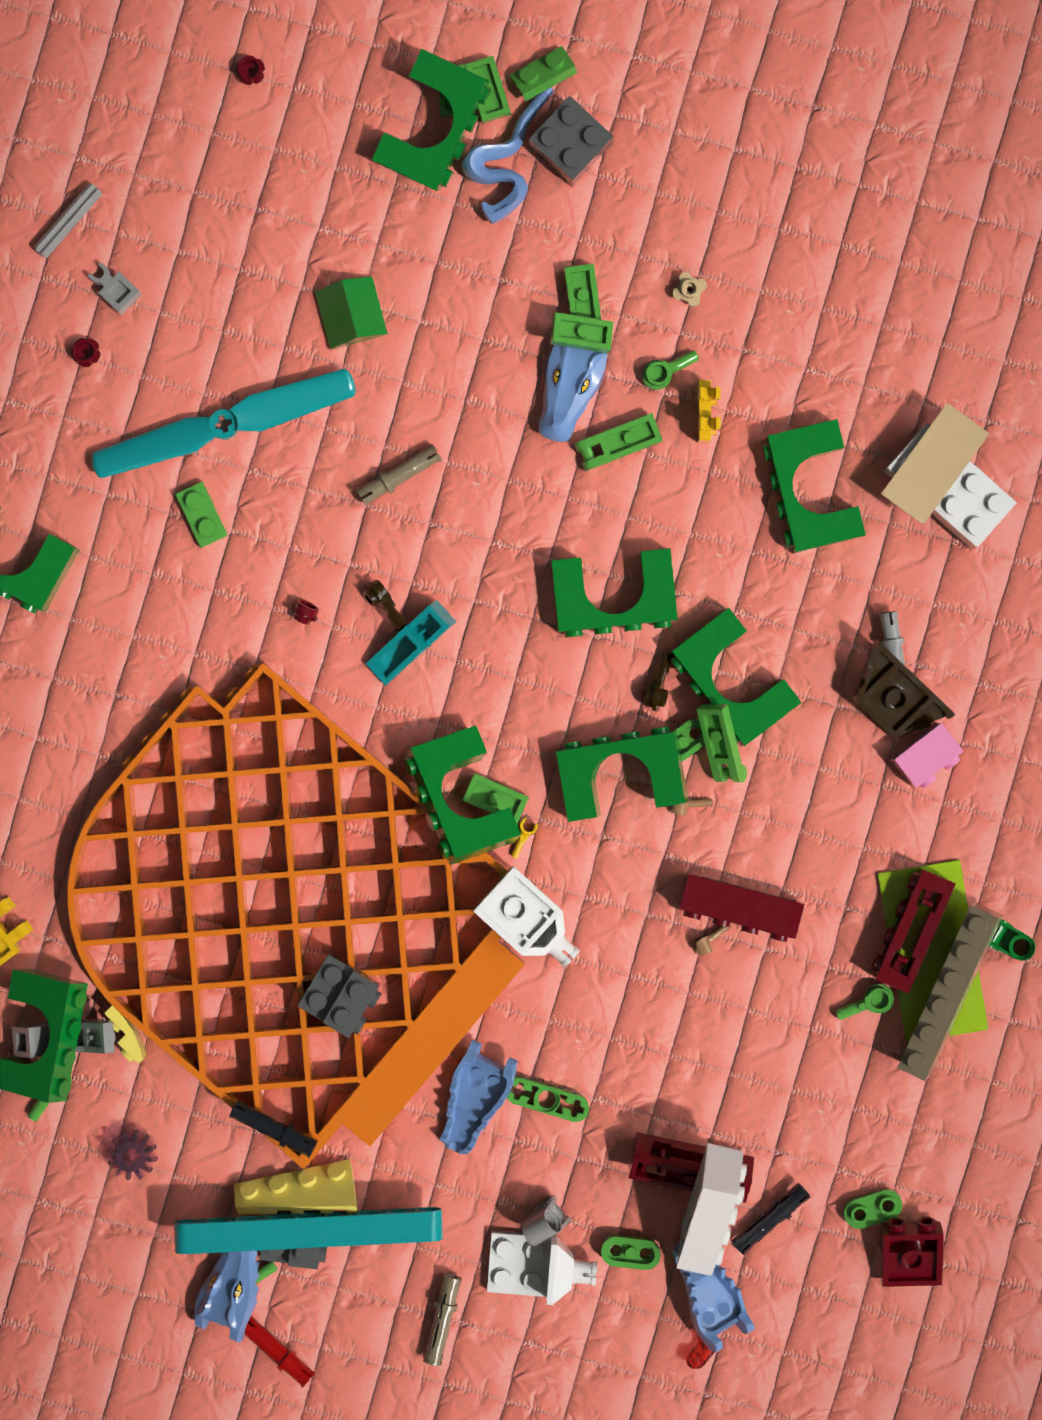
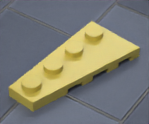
M350 1159L234 1184L235 1205L238 1215L276 1214L280 1210H289L291 1214H303L304 1210H320L321 1214H333L334 1210H347V1213H358L353 1167Z

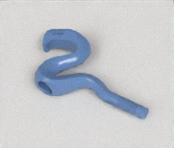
M552 88L533 98L531 103L518 117L510 140L505 143L475 145L461 164L463 173L475 183L486 185L509 182L512 184L511 193L496 205H489L486 202L481 204L486 219L492 225L506 218L521 204L527 195L528 186L525 178L514 170L489 169L484 166V163L512 156L520 149L524 143L528 125L543 104L553 94L554 90Z

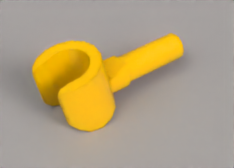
M527 818L521 821L519 825L521 836L511 854L513 858H518L528 837L537 831V822L533 831L527 832L523 828Z

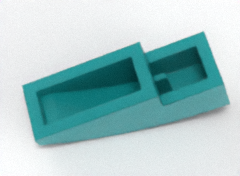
M436 600L392 638L366 665L386 686L444 635L457 621Z

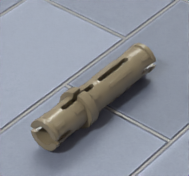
M431 444L388 472H380L378 478L356 489L359 496L362 497L361 499L365 506L387 492L389 494L395 491L394 488L435 463L442 461L438 453L434 454L437 452L435 446Z
M443 1274L439 1298L435 1299L434 1302L436 1311L425 1357L423 1358V1362L432 1366L442 1365L453 1312H456L458 1308L456 1300L462 1278L454 1274Z

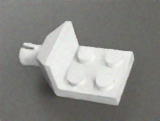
M514 866L473 910L474 913L522 956H545L548 953L565 968L572 961L562 950H565L573 958L580 951L564 936L565 925L562 909Z
M492 1231L487 1292L546 1297V1305H553L572 1290V1284L579 1283L596 1286L597 1261L574 1260L573 1253L557 1236H552L534 1246L526 1240L523 1233Z

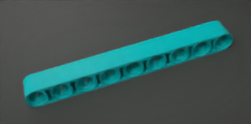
M439 1207L361 1210L358 1213L341 1211L333 1212V1214L303 1213L202 1218L174 1222L176 1254L418 1243L443 1240L442 1208Z

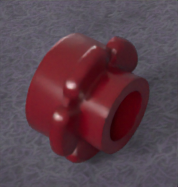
M245 56L236 66V74L240 76V81L245 85L258 84L264 78L263 71H265V65L262 60L256 59L254 56ZM252 68L254 70L253 73H249L248 69Z
M78 339L71 350L73 360L77 361L82 367H90L92 363H97L101 356V352L98 350L99 344L94 339ZM84 350H88L89 354L84 355Z
M298 599L296 605L291 606V611L294 612L293 618L298 622L309 625L310 622L317 621L319 608L313 603Z

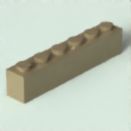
M978 903L970 905L900 1061L899 1069L923 1081L931 1077L1001 922L1002 914Z

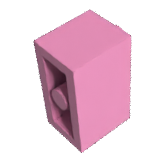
M936 723L891 758V760L912 787L917 788L921 786L925 788L937 779L934 775L943 767L948 770L961 760L958 755L963 750L942 723Z

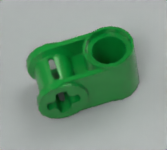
M1001 919L989 946L1019 961L1030 959L1036 950L1035 942L1030 936L1017 930L1003 919ZM1018 939H1024L1027 942V950L1021 955H1017L1013 951V944Z

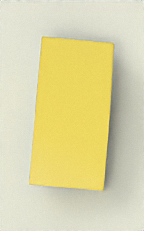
M111 1006L104 1013L108 1017L106 1021L113 1022V1029L116 1032L120 1033L123 1031L125 1033L124 1037L118 1042L122 1047L120 1052L130 1062L135 1060L139 1064L147 1056L141 1035L136 1026Z

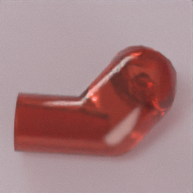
M698 1334L697 1345L686 1357V1363L691 1369L702 1368L714 1354L704 1344Z

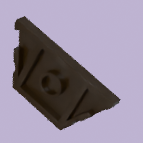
M878 639L874 641L853 699L894 739L908 735L913 730L929 727L931 722L946 717L948 720L956 715Z

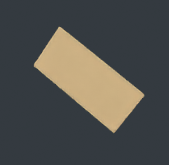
M947 403L883 490L882 495L917 521L925 524L986 440L989 432Z

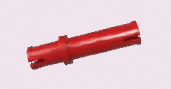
M252 1316L250 1317L244 1335L278 1364L277 1369L287 1372L303 1388L310 1381V1378L314 1376L315 1372L295 1356L297 1353L293 1349L289 1351Z

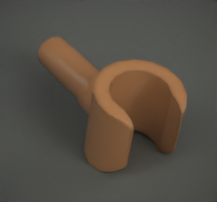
M692 799L684 804L672 805L670 813L686 816L688 807L713 806V800Z
M720 926L712 933L697 938L694 941L697 955L703 956L712 952L713 948L710 942L731 927Z

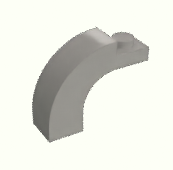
M106 1019L81 1020V1031L78 1035L76 1052L103 1054L115 1052L113 1022H106ZM48 1022L12 1027L14 1057L33 1058L44 1055L50 1040Z

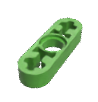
M515 1076L513 1087H516L518 1082L523 1083V1089L532 1092V1086L538 1087L534 1093V1103L528 1102L530 1096L526 1094H521L519 1098L514 1097V1091L512 1090L507 1097L513 1104L572 1122L582 1121L589 1112L588 1101L583 1095L523 1076ZM543 1091L553 1092L556 1097L555 1103L550 1107L542 1106L538 1101L540 1093ZM560 1095H565L564 1102L569 1104L579 1100L580 1106L584 1108L583 1112L578 1111L576 1115H572L571 1109L562 1106V1112L556 1111L560 1105Z

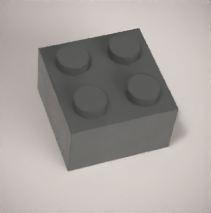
M569 95L529 139V148L573 187L612 145L614 136Z

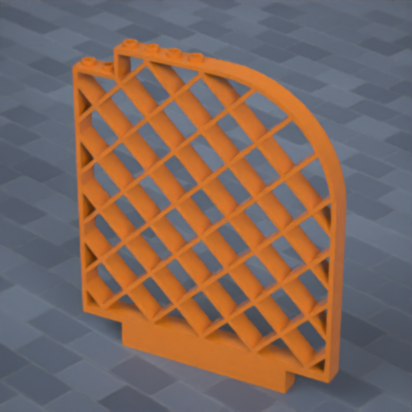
M262 663L260 667L257 664L253 665L246 673L244 678L248 681L241 689L235 687L225 699L228 702L226 707L200 685H196L194 689L189 686L179 697L178 700L182 703L175 711L169 709L160 719L161 728L155 734L150 732L142 740L140 746L143 749L135 757L131 754L121 765L120 768L124 771L93 808L75 845L67 887L68 913L72 935L82 963L92 981L107 1001L232 1109L237 1100H240L232 1092L253 1091L255 1109L264 1113L262 1090L306 1086L309 1129H298L297 1131L318 1140L310 1158L288 1146L283 1148L279 1146L280 1142L264 1135L301 1168L305 1169L342 1124L370 1147L523 968L525 961L499 940L501 936L492 928L463 962L460 961L456 916L477 914L473 912L475 907H455L452 865H449L447 858L400 861L396 816L428 814L425 803H420L416 791L266 663ZM264 674L273 680L275 715L232 718V711ZM282 688L310 712L284 714ZM198 696H201L223 715V719L181 723L178 721ZM318 718L329 728L332 763L288 766L284 720ZM276 721L280 767L236 770L233 724ZM224 725L227 771L185 774L181 728ZM171 729L175 775L133 779L131 775ZM338 736L366 760L340 762ZM373 765L386 776L388 810L344 814L340 768ZM332 769L336 814L292 818L289 772ZM280 773L284 818L240 822L237 776ZM228 777L232 823L189 826L185 781ZM176 781L179 827L137 830L134 785ZM394 784L421 807L395 809ZM123 786L127 831L91 834L102 811ZM389 817L392 862L348 865L344 820ZM337 821L340 866L296 869L293 824ZM284 825L288 870L245 874L241 829ZM232 829L236 874L193 878L189 833ZM180 834L183 879L141 882L138 837ZM128 838L131 883L79 887L81 863L87 842ZM488 852L455 863L486 861L499 872V881L509 871ZM445 865L449 909L404 913L400 868ZM393 869L397 913L352 917L349 872ZM341 873L344 918L301 921L297 877ZM289 877L292 922L249 925L245 881ZM236 882L240 926L197 929L194 885ZM184 886L188 930L146 934L142 889ZM132 890L135 935L86 938L80 916L79 894ZM450 917L453 961L408 964L405 921ZM397 921L401 965L357 969L367 976L402 973L405 1017L366 1020L361 1029L407 1026V1028L368 1074L365 1073L361 1030L358 1035L354 1033L357 1073L313 1076L310 1033L334 1032L336 1030L324 1023L309 1024L308 1012L300 1007V1025L257 1029L254 985L297 982L298 1000L300 1003L306 993L305 981H313L317 972L305 973L301 929L345 925L348 965L356 969L353 925ZM293 930L296 974L253 977L250 933ZM241 934L244 978L201 981L198 937ZM188 938L192 982L150 985L146 942ZM136 942L140 986L112 988L97 966L89 946ZM454 969L455 972L414 1018L412 1016L409 973ZM245 986L248 1030L206 1033L202 990ZM193 990L196 1034L163 1035L153 1026L150 994ZM140 995L142 1016L120 996ZM301 1034L305 1077L261 1080L258 1038ZM249 1038L252 1081L221 1084L209 1074L206 1042ZM197 1043L198 1063L175 1044ZM358 1082L359 1085L319 1130L317 1128L314 1086Z

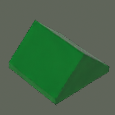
M373 277L343 279L315 292L331 350L388 335Z

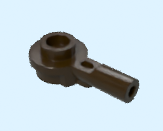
M376 579L372 583L368 581L364 584L366 591L363 592V595L371 606L377 605L379 608H382L387 613L389 620L399 631L408 625V622L396 610V604L393 602L391 595L379 580Z
M661 653L657 673L653 674L652 681H650L647 689L645 705L646 707H651L652 711L658 712L660 707H665L667 703L668 690L664 689L666 675L669 673L670 660L673 656L669 653Z

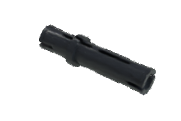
M237 1100L229 1115V1118H233L280 1142L279 1146L283 1148L288 1146L306 1155L308 1158H310L318 1140L295 1130L294 1125L289 1124L287 1126L242 1103L240 1100Z
M798 1182L780 1199L776 1198L773 1201V1205L766 1212L761 1214L745 1230L731 1240L732 1243L743 1255L746 1254L747 1251L770 1233L778 1224L785 1219L789 1220L792 1217V1213L810 1199L811 1195Z

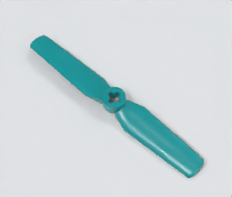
M341 369L247 396L229 410H217L211 417H186L97 450L91 456L92 467L99 478H105L197 452L215 438L230 440L238 432H262L354 397L356 393L355 383L350 372L347 369ZM221 417H224L227 421H232V424L228 426L229 431L226 433L222 429L216 428V425L220 424Z

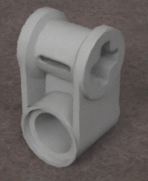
M555 1195L547 1197L533 1208V1212L522 1223L524 1237L534 1246L561 1232L563 1227L571 1221V1218L568 1215L565 1216L555 1202L557 1200Z

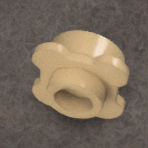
M684 272L679 276L680 283L673 290V297L676 300L689 303L691 307H696L700 304L699 297L702 291L706 290L707 283L704 279L698 280L691 277L689 272ZM692 287L693 291L688 292L687 288Z

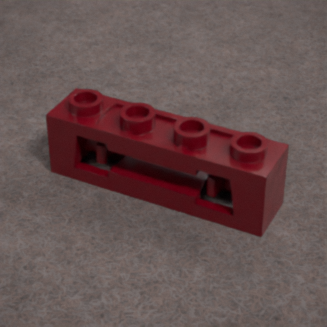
M919 868L917 873L912 872L906 886L907 889H910L906 900L901 899L895 910L894 915L898 917L894 928L889 926L883 938V943L886 944L882 955H876L871 966V971H874L873 978L909 994L956 883L922 868ZM922 889H925L919 902L932 907L935 895L939 893L932 910L927 909L908 953L912 957L903 974L904 967L909 960L907 957L897 953L892 966H890L895 951H900L918 910L917 900Z
M637 1132L632 1151L629 1178L692 1192L706 1146ZM743 1155L742 1164L747 1165L744 1182H740V1186L745 1187L742 1202L746 1203L752 1184L754 1157ZM647 1165L657 1166V1173L662 1172V1167L667 1168L665 1176L645 1172Z

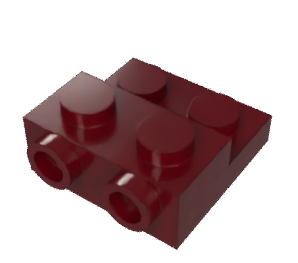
M927 1216L919 1218L918 1222H906L902 1218L893 1217L888 1220V1223H881L882 1287L942 1285L944 1233L940 1221Z

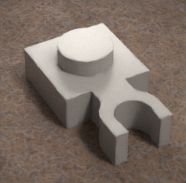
M100 262L98 265L104 271V275L101 278H95L90 273L88 277L97 286L103 287L98 292L99 295L122 316L142 293L120 272L112 278L111 272Z

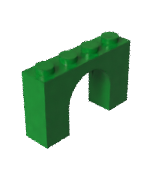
M421 48L409 77L440 91L448 99L453 110L451 131L441 143L429 148L417 147L390 133L384 132L372 160L435 191H440L442 186L447 188L454 173L450 170L454 159L459 161L466 147V144L462 141L467 131L472 133L479 116L475 115L479 104L484 105L486 103L491 88L487 87L490 82L489 80Z
M838 419L769 435L765 438L766 444H762L765 461H771L773 473H769L772 490H778L780 501L776 502L779 519H785L787 530L783 531V537L787 549L792 548V552L795 554L866 535L859 506L828 514H817L805 509L798 502L793 491V477L796 469L802 462L813 457L838 452L845 448Z
M49 534L37 557L28 569L16 575L0 574V596L8 600L11 596L20 599L22 602L19 606L36 614L37 610L46 612L80 550Z
M671 548L640 552L643 582L642 594L633 608L620 614L602 612L590 603L584 589L581 557L551 560L558 633L564 632L565 638L583 636L582 630L594 629L595 635L612 633V627L624 626V632L642 630V624L650 623L654 624V629L672 627L671 621H677L678 616Z
M727 608L672 650L671 653L674 657L670 661L680 674L685 671L692 681L688 684L698 697L704 695L710 704H728L737 743L740 742L742 746H746L802 702L784 679L779 680L760 696L746 703H736L727 700L717 691L712 679V667L716 657L723 649L747 632L731 609Z
M476 725L414 746L409 749L404 760L408 774L410 776L413 775L417 783L415 790L420 803H425L428 814L426 817L429 827L432 831L436 830L440 840L438 842L439 852L444 859L447 858L449 865L514 843L521 836L510 807L484 817L471 819L454 813L444 801L442 795L444 776L453 770L482 761L487 754Z
M667 726L651 729V735L640 737L639 731L621 734L622 740L611 742L610 736L592 739L593 745L581 746V741L563 744L564 750L556 751L568 822L601 816L596 788V775L603 761L616 753L633 755L646 765L651 776L656 808L689 802L677 731L669 732V727Z
M33 969L12 970L8 999L39 1008L47 1018L50 1028V1040L46 1052L36 1062L19 1057H0L1 1090L47 1103L67 1101L72 1068L76 1059L75 1052L78 1035L81 1031L82 1013L87 999L88 983Z

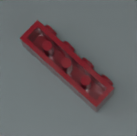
M686 873L678 908L684 910L683 916L700 920L701 915L712 917L713 924L729 927L731 922L742 925L741 931L758 935L759 930L770 932L771 939L787 942L788 937L796 939L805 904Z

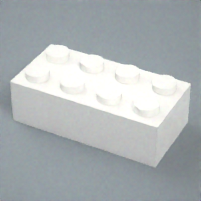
M928 423L915 434L883 470L891 479L930 427ZM970 461L932 515L972 550L978 548L1017 502Z
M707 1144L682 1221L676 1268L712 1276L715 1265H721L724 1254V1247L722 1245H728L731 1228L728 1226H734L738 1211L735 1205H741L745 1187L740 1186V1182H744L747 1165L742 1164L743 1151Z

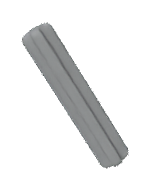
M92 183L87 184L34 245V249L44 258L49 257L101 197V191Z

